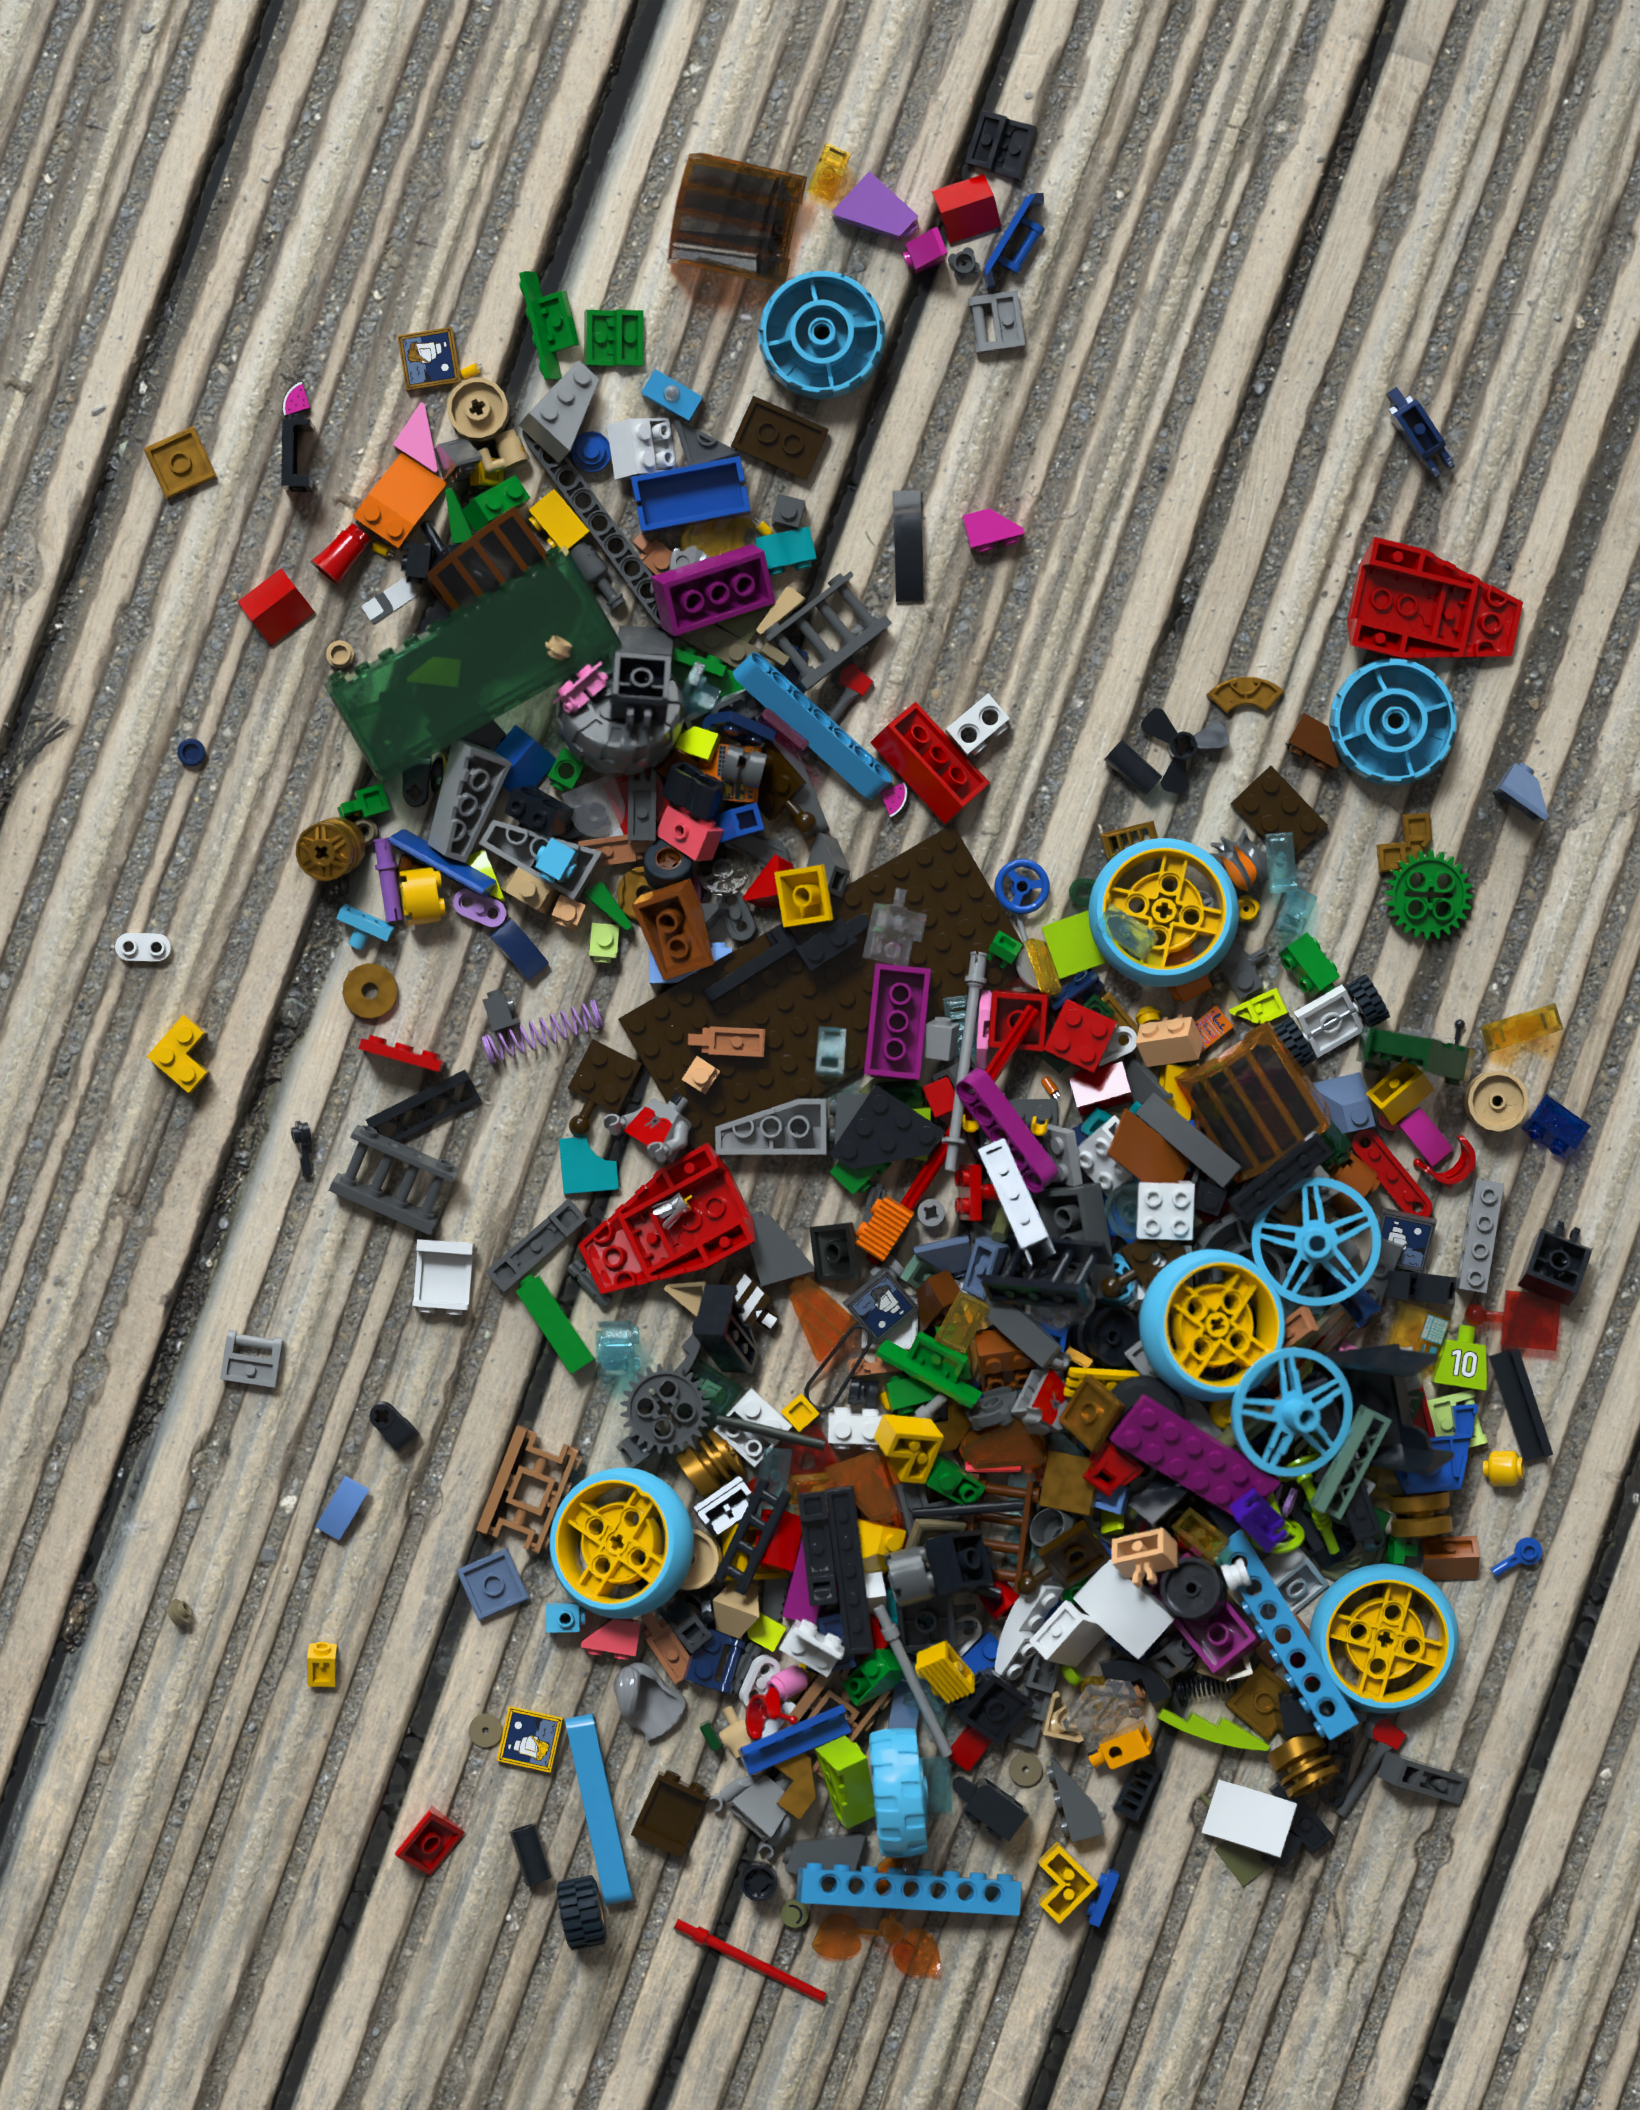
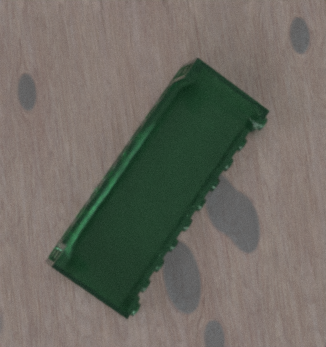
M555 546L545 552L546 558L543 559L541 566L534 564L523 571L524 575L520 578L505 580L499 585V590L492 594L488 591L475 598L476 603L467 608L465 605L458 607L450 613L452 617L443 622L440 619L432 622L426 627V632L419 636L414 633L402 640L403 645L393 650L390 647L383 650L377 655V660L370 664L368 661L357 665L353 669L354 673L351 675L349 672L343 673L339 670L327 678L328 682L324 684L326 691L379 782L391 779L581 670L588 664L609 654L622 644L566 546L562 548ZM552 636L566 640L572 645L569 651L570 657H563L562 660L553 658L547 653L548 648L545 646V643L549 642Z

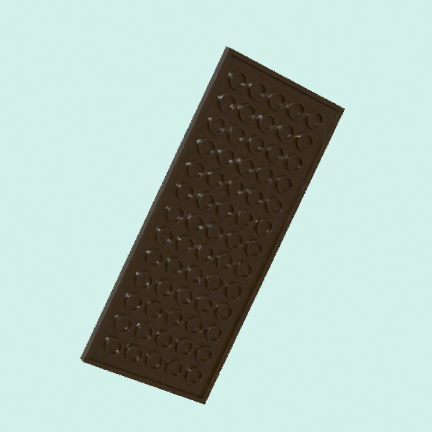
M954 824L949 825L846 885L842 898L829 895L833 920L789 926L801 945L841 918L847 922L860 914L869 917V927L855 936L857 943L814 971H809L796 949L709 1003L702 993L703 990L772 947L765 936L771 931L769 930L714 962L713 965L702 969L618 1018L667 1104L675 1092L689 1100L681 1115L692 1124L688 1140L694 1150L706 1143H709L715 1150L716 1126L796 1099H811L864 1068L875 963L931 969L925 1023L927 1024L935 1020V1017L950 1018L967 1007L969 987L964 981L965 976L969 972L970 952L976 951L978 955L979 952L989 954L988 948L999 930L1023 944ZM994 955L991 961H986L984 978L987 979V982L980 989L979 1000L981 990H989L992 993L993 990H998L1020 977L1016 968V958L1012 964L1008 963L1003 969L1000 967L1003 959L997 955ZM710 1026L765 1029L764 1057L701 1053L702 1046L687 1045L688 1034H702V1029L709 1028ZM696 1056L720 1071L706 1094L682 1080Z

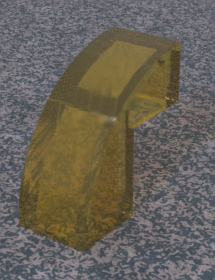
M1556 1003L1480 1026L1488 1052L1563 1030Z

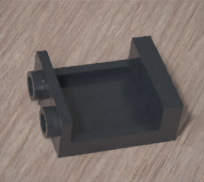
M290 414L289 419H282L281 486L286 492H314V481L310 475H298V433L315 431L312 421L303 414Z

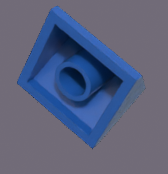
M514 725L493 750L512 762L502 784L510 793L515 787L527 785L536 787L556 761L554 756L517 725Z

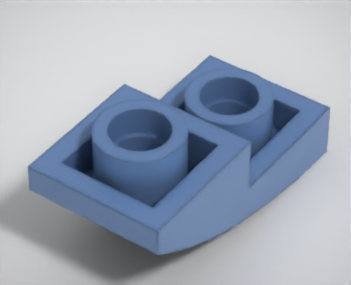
M345 1475L315 1527L340 1540L369 1489Z

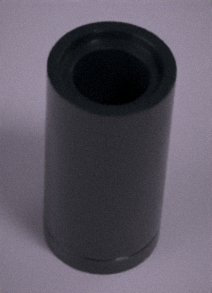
M1121 740L1104 758L1106 763L1144 797L1163 777L1124 740Z
M536 1823L511 1830L509 1833L525 1885H533L552 1878Z

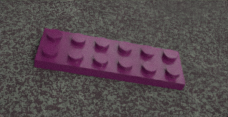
M1144 1394L1110 1436L1111 1442L1233 1516L1234 1514L1229 1506L1252 1488H1255L1267 1500L1281 1483L1280 1478L1275 1474L1255 1466L1244 1455Z

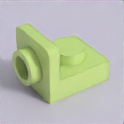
M592 923L589 956L594 957V962L611 963V958H617L620 925Z

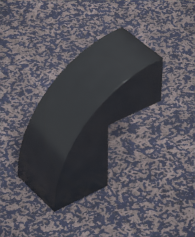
M1389 1270L1386 1298L1454 1304L1457 1277Z
M1111 1658L1099 1661L1110 1691L1141 1678L1151 1704L1172 1696L1164 1680L1147 1665L1127 1658Z

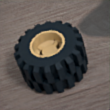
M588 1875L558 1882L557 1899L562 1926L569 1948L574 1951L605 1944L607 1932L598 1886L593 1876Z

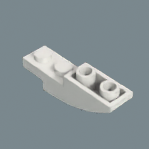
M1058 1581L1043 1582L1034 1596L1026 1597L1019 1595L1013 1605L1000 1637L995 1661V1671L1005 1679L1016 1680L1022 1674L1023 1668L1030 1657L1036 1653L1037 1649L1029 1640L1037 1633V1629L1043 1625L1045 1617L1051 1608L1057 1604L1058 1598L1064 1590Z

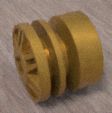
M332 817L305 829L296 842L295 854L298 864L305 874L315 880L329 881L353 871L360 865L365 855L366 842L362 831L354 822L347 818ZM324 846H327L328 848L326 852L328 855H325L324 853L326 851V848Z
M713 1428L707 1432L713 1444L709 1446L702 1436L698 1439L703 1449L701 1453L698 1454L691 1446H688L675 1456L683 1471L705 1499L722 1488L719 1482L720 1479L724 1478L728 1483L734 1480L730 1474L732 1470L741 1478L747 1475L737 1452Z
M1318 1731L1298 1735L1278 1746L1266 1756L1275 1773L1288 1770L1289 1774L1280 1782L1282 1787L1295 1783L1286 1791L1289 1799L1300 1795H1307L1320 1789L1340 1772L1337 1765L1324 1768L1333 1760L1332 1755L1318 1757L1317 1754L1326 1746Z

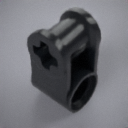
M403 754L402 795L406 803L411 807H421L428 800L432 755ZM414 787H418L419 792L423 794L414 801L411 795H408V792H413Z
M381 1401L372 1407L369 1415L371 1423L398 1453H401L420 1435L418 1430L389 1402ZM377 1409L380 1411L387 1409L389 1411L387 1415L389 1420L381 1419L379 1421L376 1418L378 1415Z

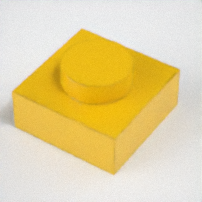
M802 1393L781 1410V1413L798 1432L820 1414Z

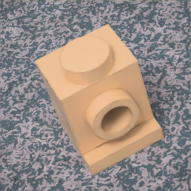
M560 894L553 910L551 921L576 932L587 906Z
M696 1056L682 1080L706 1094L720 1071Z

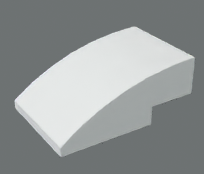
M1111 1559L1100 1567L1073 1597L1079 1606L1100 1627L1137 1659L1145 1653L1175 1619L1174 1614L1152 1594L1151 1589L1143 1583L1142 1587L1137 1588L1132 1583V1578L1126 1579L1112 1565Z
M1218 1780L1201 1833L1281 1859L1298 1805L1297 1803Z

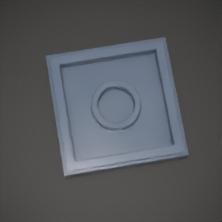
M508 1547L456 1570L478 1621L530 1598Z

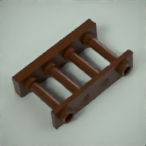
M971 1472L969 1473L986 1486L976 1503H983L984 1497L987 1494L1025 1500L1023 1516L1004 1513L963 1515V1520L967 1524L965 1531L979 1530L980 1524L984 1522L1022 1527L1020 1544L983 1539L985 1547L991 1546L992 1551L1018 1555L1016 1571L997 1569L991 1571L994 1580L1014 1582V1592L1020 1593L1017 1588L1019 1579L1027 1574L1032 1575V1572L1029 1571L1032 1549L1030 1525L1036 1516L1037 1504H1039L1042 1489L1039 1488L1040 1481H1027V1488L1025 1489L991 1484L986 1480V1473Z

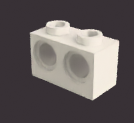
M988 693L947 727L945 731L966 756L971 752L975 756L987 746L984 741L993 734L997 738L1008 728L1005 723L1010 718ZM991 710L996 713L998 719L994 725H986L983 722L982 714L985 711ZM966 728L973 729L976 733V740L972 743L964 742L961 739L962 730Z

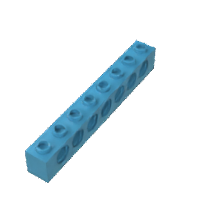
M1242 1529L1214 1545L1213 1548L1216 1552L1211 1555L1219 1569L1225 1564L1231 1566L1232 1559L1235 1556L1241 1555L1248 1562L1246 1571L1249 1579L1258 1580L1262 1584V1591L1256 1596L1249 1595L1244 1585L1238 1586L1233 1592L1240 1591L1245 1599L1240 1603L1248 1617L1254 1614L1259 1624L1255 1628L1263 1641L1269 1639L1274 1647L1270 1650L1272 1657L1277 1665L1283 1663L1288 1673L1284 1676L1292 1690L1298 1687L1303 1697L1298 1700L1308 1714L1312 1711L1318 1720L1313 1724L1321 1738L1327 1735L1328 1739L1331 1740L1358 1724L1359 1722ZM1269 1603L1275 1606L1277 1614L1273 1619L1266 1620L1261 1616L1260 1609L1264 1604ZM1279 1628H1287L1291 1632V1640L1287 1644H1280L1276 1641L1275 1632ZM1301 1652L1304 1654L1306 1663L1302 1668L1291 1666L1289 1658L1292 1653ZM1315 1676L1320 1680L1321 1685L1317 1692L1310 1693L1305 1689L1304 1681L1307 1677ZM1329 1700L1333 1702L1335 1712L1332 1716L1324 1717L1320 1714L1319 1705L1322 1701Z
M806 1863V1868L798 1867L796 1901L800 1903L1020 1915L1022 1882L1013 1880L1014 1875L997 1874V1879L986 1878V1873L970 1872V1877H959L960 1872L943 1871V1876L932 1875V1870L916 1869L915 1874H906L904 1868L889 1867L888 1872H878V1867L861 1866V1871L850 1870L851 1865L834 1864V1869H823L822 1863ZM830 1876L833 1879V1887L829 1891H823L821 1882L825 1877ZM854 1878H858L861 1883L860 1889L855 1893H851L848 1887L849 1882ZM885 1879L888 1889L884 1894L879 1895L876 1891V1885L880 1880ZM912 1881L915 1885V1891L912 1895L906 1896L903 1892V1887L907 1882ZM935 1883H940L942 1893L940 1896L933 1898L930 1892L931 1887ZM966 1884L969 1887V1894L965 1899H960L958 1897V1889ZM994 1886L996 1896L993 1900L987 1901L985 1891L988 1887Z

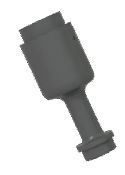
M583 541L567 553L570 557L569 562L587 585L595 583L608 599L609 602L606 605L611 610L616 609L626 601L623 598V594L620 593L618 595L605 578L608 567L592 545L588 546Z

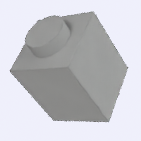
M935 1017V1020L925 1024L922 1057L950 1061L955 1058L960 1024L951 1023L952 1019L946 1017Z

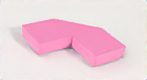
M981 990L976 1050V1068L986 1069L988 1061L992 993L989 990Z

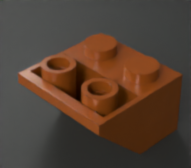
M999 1329L974 1332L982 1392L992 1391L994 1388L1004 1386L1011 1387L1012 1390L1023 1388L1032 1369H1036L1035 1361Z

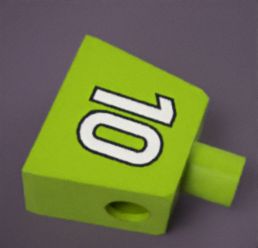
M1459 1324L1457 1340L1444 1339L1431 1376L1432 1382L1486 1391V1345L1474 1343L1476 1327Z

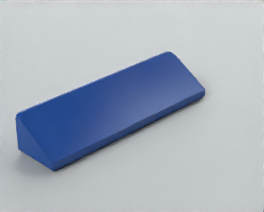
M406 829L398 831L389 838V842L394 848L428 867H433V870L440 871V874L484 899L488 898L496 885V880L464 862L444 856L429 846L427 841Z

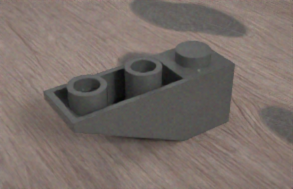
M465 437L440 443L434 449L443 481L451 479L452 483L468 479V475H471L472 471L477 469L476 466L482 460L481 454Z
M1054 1757L1050 1758L1051 1765L1046 1766L1050 1783L1056 1782L1058 1792L1053 1793L1057 1810L1063 1809L1065 1819L1060 1820L1064 1837L1070 1836L1071 1842L1104 1834L1098 1809L1094 1801Z

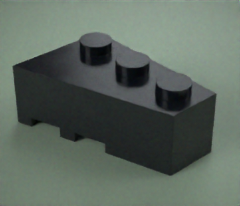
M705 1284L697 1319L694 1320L692 1325L693 1335L721 1372L752 1374L758 1346L750 1324H745L741 1314H744L745 1310L743 1305L737 1304L735 1295H737L738 1290L736 1285Z

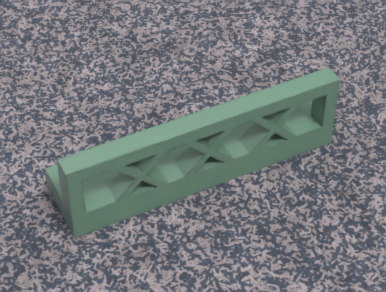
M1362 1404L1360 1405L1351 1422L1343 1445L1333 1457L1309 1503L1312 1507L1338 1519L1342 1518L1392 1421L1391 1419ZM1373 1418L1382 1421L1378 1432L1367 1435L1366 1431ZM1374 1438L1373 1442L1370 1445L1369 1440ZM1365 1441L1368 1450L1365 1457L1354 1460L1353 1456L1360 1443ZM1361 1463L1359 1469L1357 1470L1356 1465ZM1352 1466L1355 1474L1352 1482L1341 1485L1340 1481L1347 1468ZM1348 1488L1346 1494L1344 1495L1343 1489ZM1339 1491L1342 1501L1336 1511L1328 1507L1334 1493Z

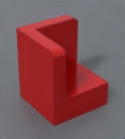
M948 1077L922 1087L935 1118L953 1111L955 1092Z

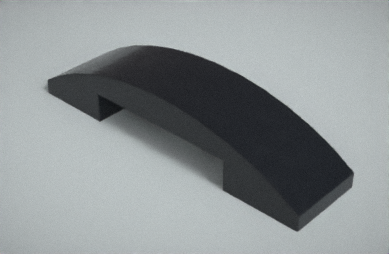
M893 491L896 602L924 601L921 491Z
M826 1492L798 1494L809 1604L814 1606L838 1603Z
M644 1552L640 1555V1563L642 1565L646 1560ZM642 1578L634 1583L639 1590H643L650 1582ZM678 1590L667 1602L657 1608L658 1612L691 1654L714 1637Z

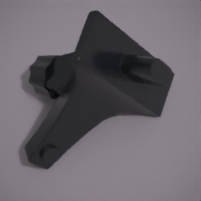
M710 1584L705 1588L684 1591L686 1601L694 1604L700 1610L701 1620L708 1629H716L713 1599L725 1588V1585L711 1587Z

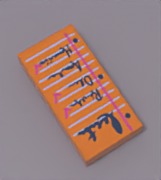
M1217 1005L1195 1021L1203 1040L1200 1053L1234 1027Z

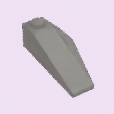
M796 1099L716 1126L715 1152L718 1155H826L829 1153L827 1099Z

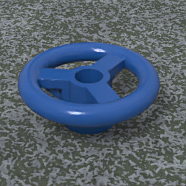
M1016 859L1005 864L1000 869L995 879L994 888L998 901L1005 909L1016 914H1028L1038 910L1045 903L1050 891V882L1047 873L1039 864L1028 859ZM1019 867L1029 868L1036 872L1040 879L1031 881L1025 876H1019L1014 869ZM1006 875L1012 880L1010 885L1011 892L1014 895L1012 903L1003 892V881ZM1019 882L1026 883L1027 890L1025 892L1018 891L1017 884ZM1041 888V893L1035 902L1030 905L1020 906L1022 898L1029 896L1033 889Z

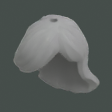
M639 1662L624 1667L615 1677L613 1686L622 1719L631 1727L642 1731L645 1734V1741H650L657 1736L664 1735L680 1721L686 1706L685 1697L680 1692L666 1685L652 1666Z

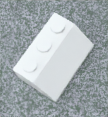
M1300 1548L1287 1553H1272L1262 1561V1564L1293 1614L1329 1586ZM1250 1580L1251 1585L1245 1587L1247 1593L1252 1596L1260 1594L1262 1584L1258 1580ZM1228 1589V1593L1247 1615L1240 1603L1245 1600L1240 1591L1238 1590L1234 1593ZM1268 1603L1261 1607L1260 1614L1264 1619L1271 1620L1276 1616L1277 1610L1274 1605ZM1254 1614L1248 1617L1255 1626L1259 1624Z

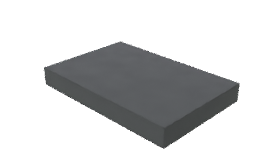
M619 626L616 652L671 656L672 663L674 636L659 627Z

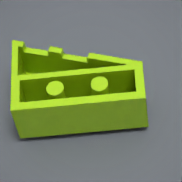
M844 1735L816 1748V1754L836 1819L846 1829H849L876 1816L868 1759L861 1752L856 1742L852 1743Z

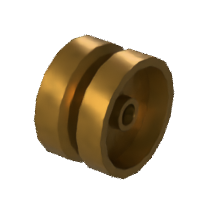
M1448 1491L1408 1495L1397 1494L1388 1497L1389 1511L1394 1514H1407V1516L1397 1517L1391 1521L1393 1537H1428L1453 1531L1451 1516L1444 1513H1434L1435 1511L1445 1510L1450 1506Z

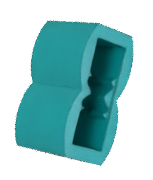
M810 527L755 538L756 547L765 552L769 576L784 574V569L795 566L797 571L812 567V562H816L817 558Z

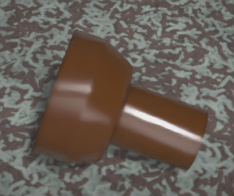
M401 854L397 875L399 876V871L426 868V865L412 862L410 856Z

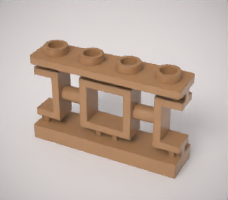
M517 1425L476 1530L498 1537L502 1525L527 1534L528 1537L523 1548L539 1554L541 1548L546 1550L550 1542V1533H547L551 1522L553 1523L556 1511L559 1508L557 1506L561 1496L566 1497L571 1488L572 1482L567 1481L571 1470L577 1472L582 1456L578 1455L579 1448L565 1443L559 1456L537 1448L533 1445L538 1433ZM524 1438H527L529 1442L526 1451L537 1454L538 1458L533 1469L519 1465L517 1473L514 1475L511 1473ZM568 1454L570 1459L558 1490H553L556 1478L543 1474L547 1462L552 1460L562 1464L565 1455ZM523 1473L548 1483L539 1507L513 1498ZM507 1490L509 1493L505 1502L518 1507L513 1521L499 1517L496 1527L492 1526L491 1523L503 1492ZM545 1506L551 1507L536 1543L532 1541L536 1530L523 1525L528 1511L542 1516Z
M852 1668L842 1670L839 1676L846 1680L850 1676L848 1673ZM831 1672L828 1677L821 1673L817 1674L788 1716L794 1715L799 1721L809 1708L812 1711L806 1717V1720L814 1717L831 1697L839 1704H843L851 1712L846 1720L852 1732L845 1736L852 1743L856 1742L858 1744L855 1738L861 1730L865 1733L875 1721L872 1716L878 1708L883 1710L892 1698L888 1695L891 1690L876 1697L857 1723L854 1720L860 1714V1710L850 1703L851 1698L846 1690L841 1696L831 1688H828L823 1696L819 1694L835 1672ZM784 1720V1723L781 1725L778 1731H781L792 1725L789 1723V1721ZM816 1748L809 1750L810 1752H812L814 1755L817 1756L816 1750H815ZM817 1758L812 1765V1771L824 1779Z

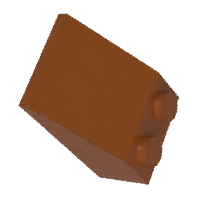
M691 879L642 894L632 904L663 981L714 964L701 903Z

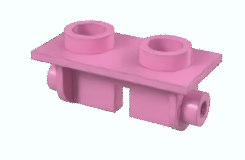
M599 662L593 668L588 664L576 674L579 678L577 682L573 684L569 680L557 690L560 696L553 703L555 704L561 700L564 703L562 707L565 712H576L589 700L583 692L584 690L592 698L602 688L607 686V681L609 680L607 674L604 672L600 673L597 670L602 663Z

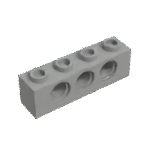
M1472 1179L1455 1288L1487 1293L1504 1183Z

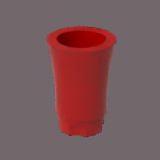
M352 523L345 531L342 530L320 554L313 558L311 563L331 582L341 586L348 572L365 552V548L371 539Z

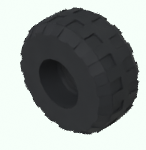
M1140 1375L1123 1380L1110 1392L1126 1407L1106 1439L1120 1454L1130 1459L1141 1460L1111 1442L1110 1436L1124 1420L1128 1409L1136 1404L1143 1394L1186 1420L1185 1408L1181 1397L1176 1390L1158 1377Z

